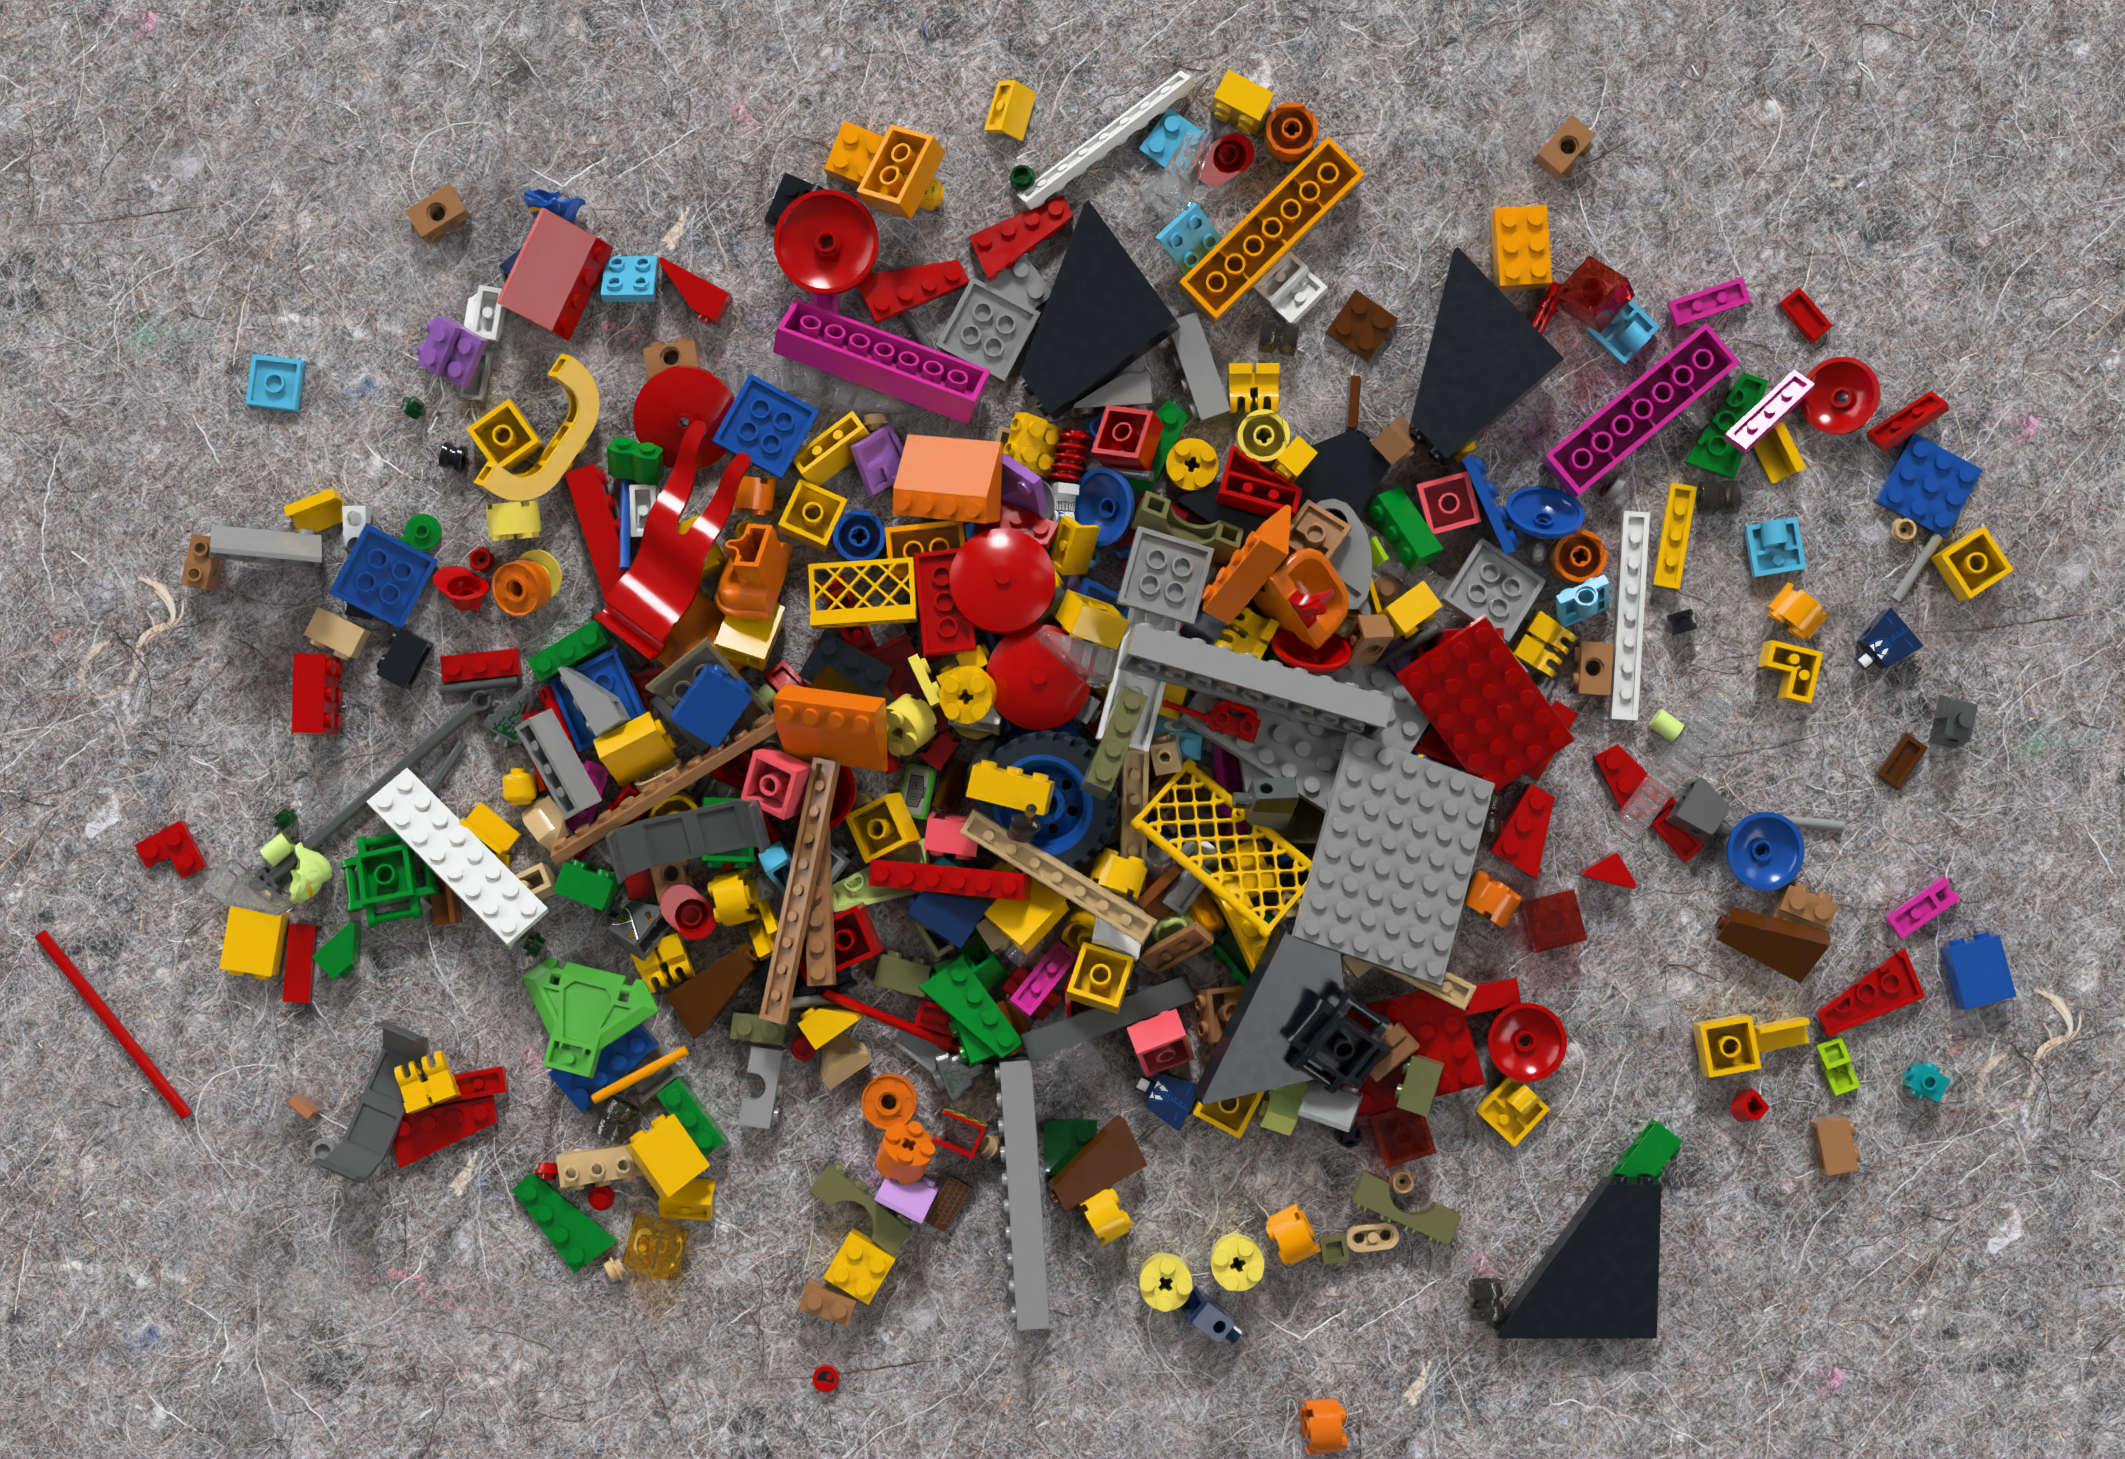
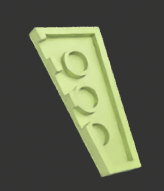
M925 838L883 859L931 864L928 850L923 849ZM870 866L832 885L834 912H838L862 902L868 905L922 891L868 886Z

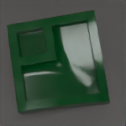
M1097 1118L1044 1120L1045 1175H1056L1097 1134Z

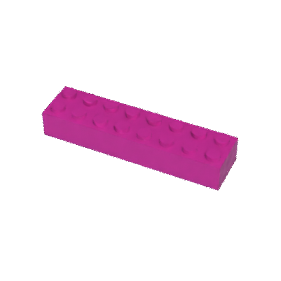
M796 298L777 327L773 348L774 353L968 425L985 393L990 370Z
M1706 322L1540 460L1565 491L1576 498L1740 362Z

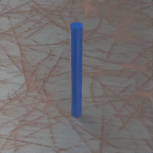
M620 479L619 569L622 571H628L630 568L631 520L629 485H631V479Z

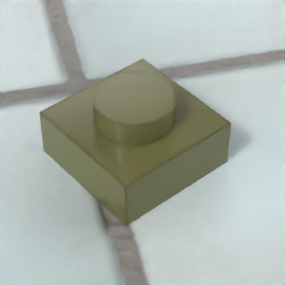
M1345 1233L1319 1237L1324 1265L1350 1261Z

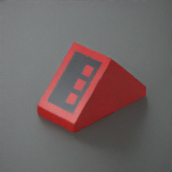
M1610 852L1579 872L1580 876L1629 889L1636 888V883L1618 852Z

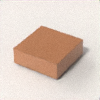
M302 1093L293 1095L287 1102L291 1108L307 1120L315 1117L321 1110Z

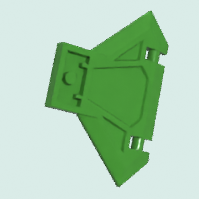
M548 958L521 976L550 1035L543 1066L594 1078L601 1050L660 1012L644 980L635 979L633 986L626 985L627 976L566 962L564 969L558 968V959ZM555 978L560 979L559 985H554ZM624 995L629 996L627 1003L622 1002Z

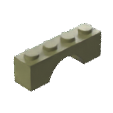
M1146 491L1138 505L1131 529L1134 530L1141 526L1214 548L1212 561L1225 566L1229 565L1232 555L1240 548L1244 529L1222 520L1209 525L1188 523L1176 515L1172 509L1170 499Z
M1125 686L1119 691L1107 718L1108 721L1102 739L1088 766L1079 790L1102 800H1105L1110 794L1148 696Z
M830 1162L809 1191L829 1207L840 1201H854L864 1206L873 1220L871 1240L892 1256L913 1228L909 1224L911 1219L899 1212L895 1213L889 1207L875 1201V1196L869 1192L870 1187L860 1179L856 1181L848 1175L849 1170L842 1164Z
M1362 1169L1350 1195V1199L1355 1202V1208L1365 1213H1368L1369 1210L1379 1213V1219L1390 1224L1393 1221H1397L1403 1224V1230L1414 1235L1419 1231L1427 1235L1426 1240L1438 1246L1442 1242L1447 1245L1450 1244L1462 1217L1457 1211L1435 1201L1421 1211L1408 1212L1401 1210L1391 1200L1390 1183L1386 1179Z

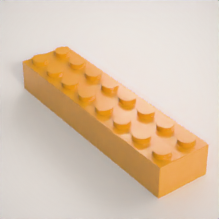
M1328 136L1179 281L1178 289L1215 325L1362 181L1365 172Z

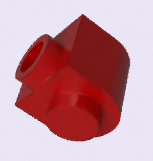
M1750 1088L1737 1093L1731 1102L1730 1109L1732 1116L1738 1122L1743 1123L1761 1119L1769 1109V1106L1758 1092Z

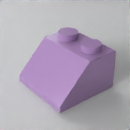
M924 1175L918 1182L909 1185L898 1184L899 1181L890 1178V1180L885 1178L874 1200L922 1224L938 1191V1187L934 1186L936 1182Z

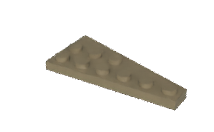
M706 637L649 682L645 689L653 694H658L675 706L707 662L713 666L715 664L722 666L728 671V676L735 680L737 678L744 679L709 638ZM752 688L750 690L752 691L753 698L727 733L730 737L741 728L748 729L753 726L755 721L762 715H771L773 713ZM778 732L751 747L753 750L772 746L784 752Z

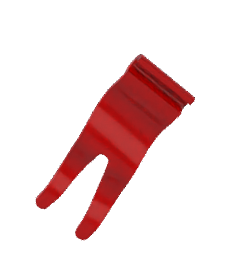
M699 420L694 421L683 436L670 478L654 502L647 517L641 546L636 559L605 600L608 601L607 607L602 612H596L594 615L596 620L649 660H655L664 652L669 642L668 634L692 605L699 590L704 564L709 551L731 514L741 480L751 465V457L747 453H738L724 471L717 491L705 511L689 528L687 533L681 534L677 526L691 496L696 476L699 449L707 433L706 424Z

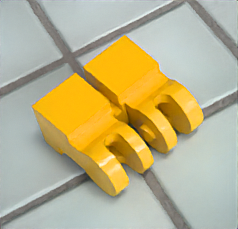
M1229 363L1227 366L1230 413H1237L1238 399H1242L1244 402V413H1250V405L1253 401L1252 397H1250V389H1257V397H1255L1257 410L1263 409L1264 399H1268L1270 410L1277 413L1280 363H1256L1254 372H1252V363Z
M1244 607L1230 625L1225 623L1229 629H1222L1220 637L1223 640H1216L1214 646H1227L1233 652L1239 654L1251 653L1262 660L1272 642L1273 635L1278 630L1280 622L1272 618L1268 620Z
M1542 611L1534 612L1531 621L1527 623L1522 631L1525 634L1519 636L1511 651L1519 661L1552 679L1556 672L1547 666L1546 662L1549 661L1554 665L1560 666L1562 660L1555 653L1545 650L1544 645L1548 644L1553 651L1567 655L1569 649L1561 644L1560 639L1574 644L1577 637Z
M678 931L664 936L645 961L630 953L642 980L646 982L651 994L657 992L654 977L658 978L663 989L669 987L668 974L664 971L662 963H667L668 973L675 984L682 981L678 967L683 969L687 979L695 976L693 964L683 942V936Z
M442 1050L434 1052L435 1067H433L427 1055L421 1057L423 1072L428 1077L426 1082L423 1081L422 1070L415 1060L409 1062L410 1077H408L403 1065L394 1068L407 1114L419 1112L434 1106V1103L439 1104L461 1095Z

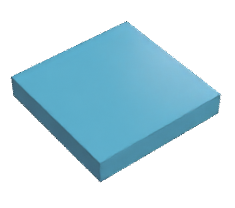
M252 354L245 405L248 407L299 413L306 361Z

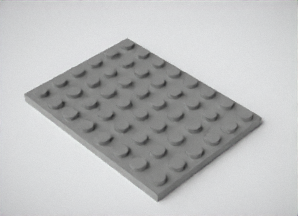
M1255 603L1251 611L1265 618ZM1272 642L1265 652L1263 661H1265L1268 655L1275 654L1272 649ZM1373 664L1349 665L1332 673L1312 674L1315 676H1330L1334 678V681L1343 684L1354 683L1359 685L1360 689L1367 691L1378 690L1385 693V696L1393 698L1387 727L1373 739L1374 741L1411 753L1430 722L1399 679L1382 668L1376 669ZM1197 692L1187 708L1202 713H1211L1213 705H1218L1223 699ZM1254 708L1257 711L1258 719H1261L1256 739L1254 743L1230 735H1222L1218 731L1212 732L1209 728H1206L1207 723L1203 722L1202 719L1183 714L1179 721L1269 778L1295 777L1299 797L1323 813H1326L1346 741V734ZM1228 710V714L1242 719H1245L1246 715Z
M1348 733L1291 937L1435 986H1442L1495 783L1355 733Z

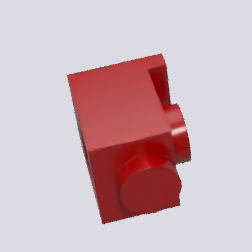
M945 730L939 737L935 735L926 746L929 750L927 754L921 752L919 756L942 772L948 764L950 757H953L960 747L955 743L958 738Z

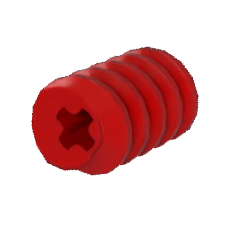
M1062 427L1068 433H1060L1059 438L1065 443H1058L1056 445V448L1062 453L1054 454L1053 458L1059 463L1051 464V469L1056 473H1049L1048 478L1057 482L1072 484L1073 481H1081V478L1075 472L1084 471V468L1078 464V461L1087 460L1086 457L1081 455V451H1089L1090 449L1083 443L1084 441H1092L1093 438L1082 431Z

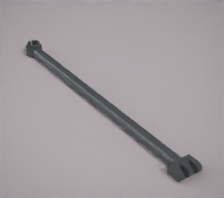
M483 690L475 691L470 697V702L303 842V847L314 851L368 805L366 801L404 769L408 768L410 770L476 713L490 709L493 704V698L488 695L489 692ZM482 696L487 697V703L484 706L479 703V699ZM294 851L270 871L266 867H262L250 878L253 883L257 882L261 877L264 879L257 885L259 891L268 885L270 886V889L263 894L266 899L282 888L278 881L297 865L298 860Z

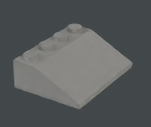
M217 521V525H211L209 558L318 568L322 563L321 535H315L316 530L299 529V533L288 532L289 528L272 526L271 531L261 530V525L245 524V528L234 527L233 522Z

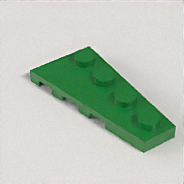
M1743 372L1683 463L1731 480L1735 479L1743 453L1724 440L1725 434L1762 400L1768 380Z
M1169 399L1156 413L1164 427L1149 470L1154 473L1153 481L1127 479L1133 491L1135 504L1141 491H1152L1164 467L1168 453L1174 446L1188 418V415Z
M960 957L918 987L919 990L927 994L940 1008L947 1011L961 1026L968 1029L1000 1059H1003L1024 1043L963 957Z
M535 1172L512 1189L574 1273L618 1241L616 1237L601 1228V1225L594 1219H590L580 1211V1208L573 1202L571 1203L546 1180H540V1176L535 1174Z

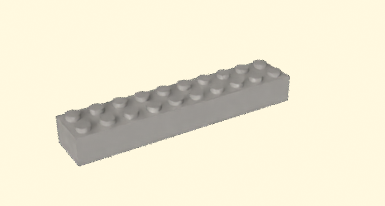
M1135 623L1125 639L1118 669L1346 735L1352 732L1371 740L1375 739L1386 729L1393 699L1385 696V693L1378 690H1363L1357 684L1339 683L1334 681V678L1326 675L1315 676L1309 674L1303 668L1291 669L1284 667L1278 661H1263L1251 653L1239 654L1233 652L1227 646L1218 645L1215 647L1208 645L1202 639L1184 638L1178 632L1171 630L1160 631L1148 623Z
M1017 1056L1000 1059V1064H996L995 1067L996 1083H1001V1091H997L998 1110L1003 1109V1117H999L998 1120L999 1136L1005 1137V1143H1001L1000 1147L1001 1163H1006L1007 1167L1002 1173L1003 1189H1008V1196H1004L1005 1216H1010V1222H1006V1242H1012V1249H1008L1007 1253L1008 1269H1013L1014 1275H1010L1009 1280L1010 1296H1015V1301L1012 1302L1011 1319L1012 1323H1017V1330L1046 1329L1050 1327L1033 1061L1029 1060L1028 1056Z

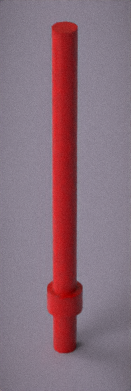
M827 988L823 993V999L938 1045L937 1048L946 1052L951 1050L959 1053L958 1047H961V1044L954 1041L951 1036L939 1035Z

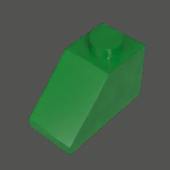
M359 920L350 921L312 956L332 980L340 979L341 977L346 979L356 970L354 966L360 961L362 924Z
M975 927L960 951L962 955L964 954L973 973L987 990L1008 976V974Z

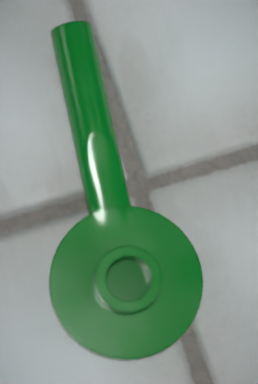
M418 514L409 519L405 526V536L399 538V540L418 550H430L440 542L442 527L433 516Z

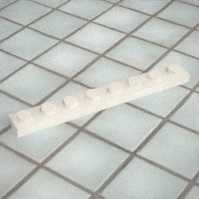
M1179 71L1036 179L1031 188L1020 191L1017 196L1021 203L1030 210L1041 206L1046 198L1054 192L1061 191L1066 186V183L1074 177L1082 175L1087 170V167L1095 161L1102 160L1107 155V152L1115 146L1126 142L1132 133L1146 127L1152 118L1167 111L1169 106L1176 100L1187 96L1190 90L1196 86L1192 77Z
M1623 511L1621 516L1610 719L1638 721L1650 522L1649 512Z

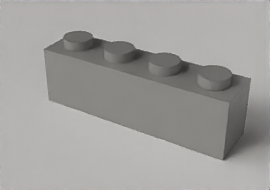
M1197 312L1177 318L1176 320L1180 328L1165 340L1167 345H1172L1175 351V355H1172L1173 363L1176 370L1181 369L1184 377L1180 382L1184 394H1189L1192 403L1189 404V409L1193 419L1198 418L1199 424L1228 415L1231 409Z
M552 708L528 718L515 727L565 820L602 801Z

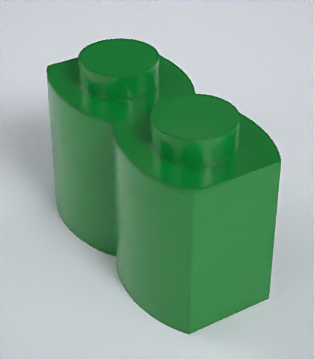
M627 437L614 438L607 447L609 475L620 479H633L638 483L646 485H657L663 477L664 463L663 449L649 442L637 443Z

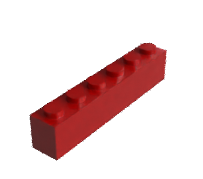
M592 464L567 472L565 476L598 580L606 599L616 583L627 571L619 569L620 518H615L613 509H616V503L613 495L608 494L605 487L609 483L604 469L600 470L596 464Z
M871 859L868 886L1023 901L1030 900L1032 876L1021 872Z

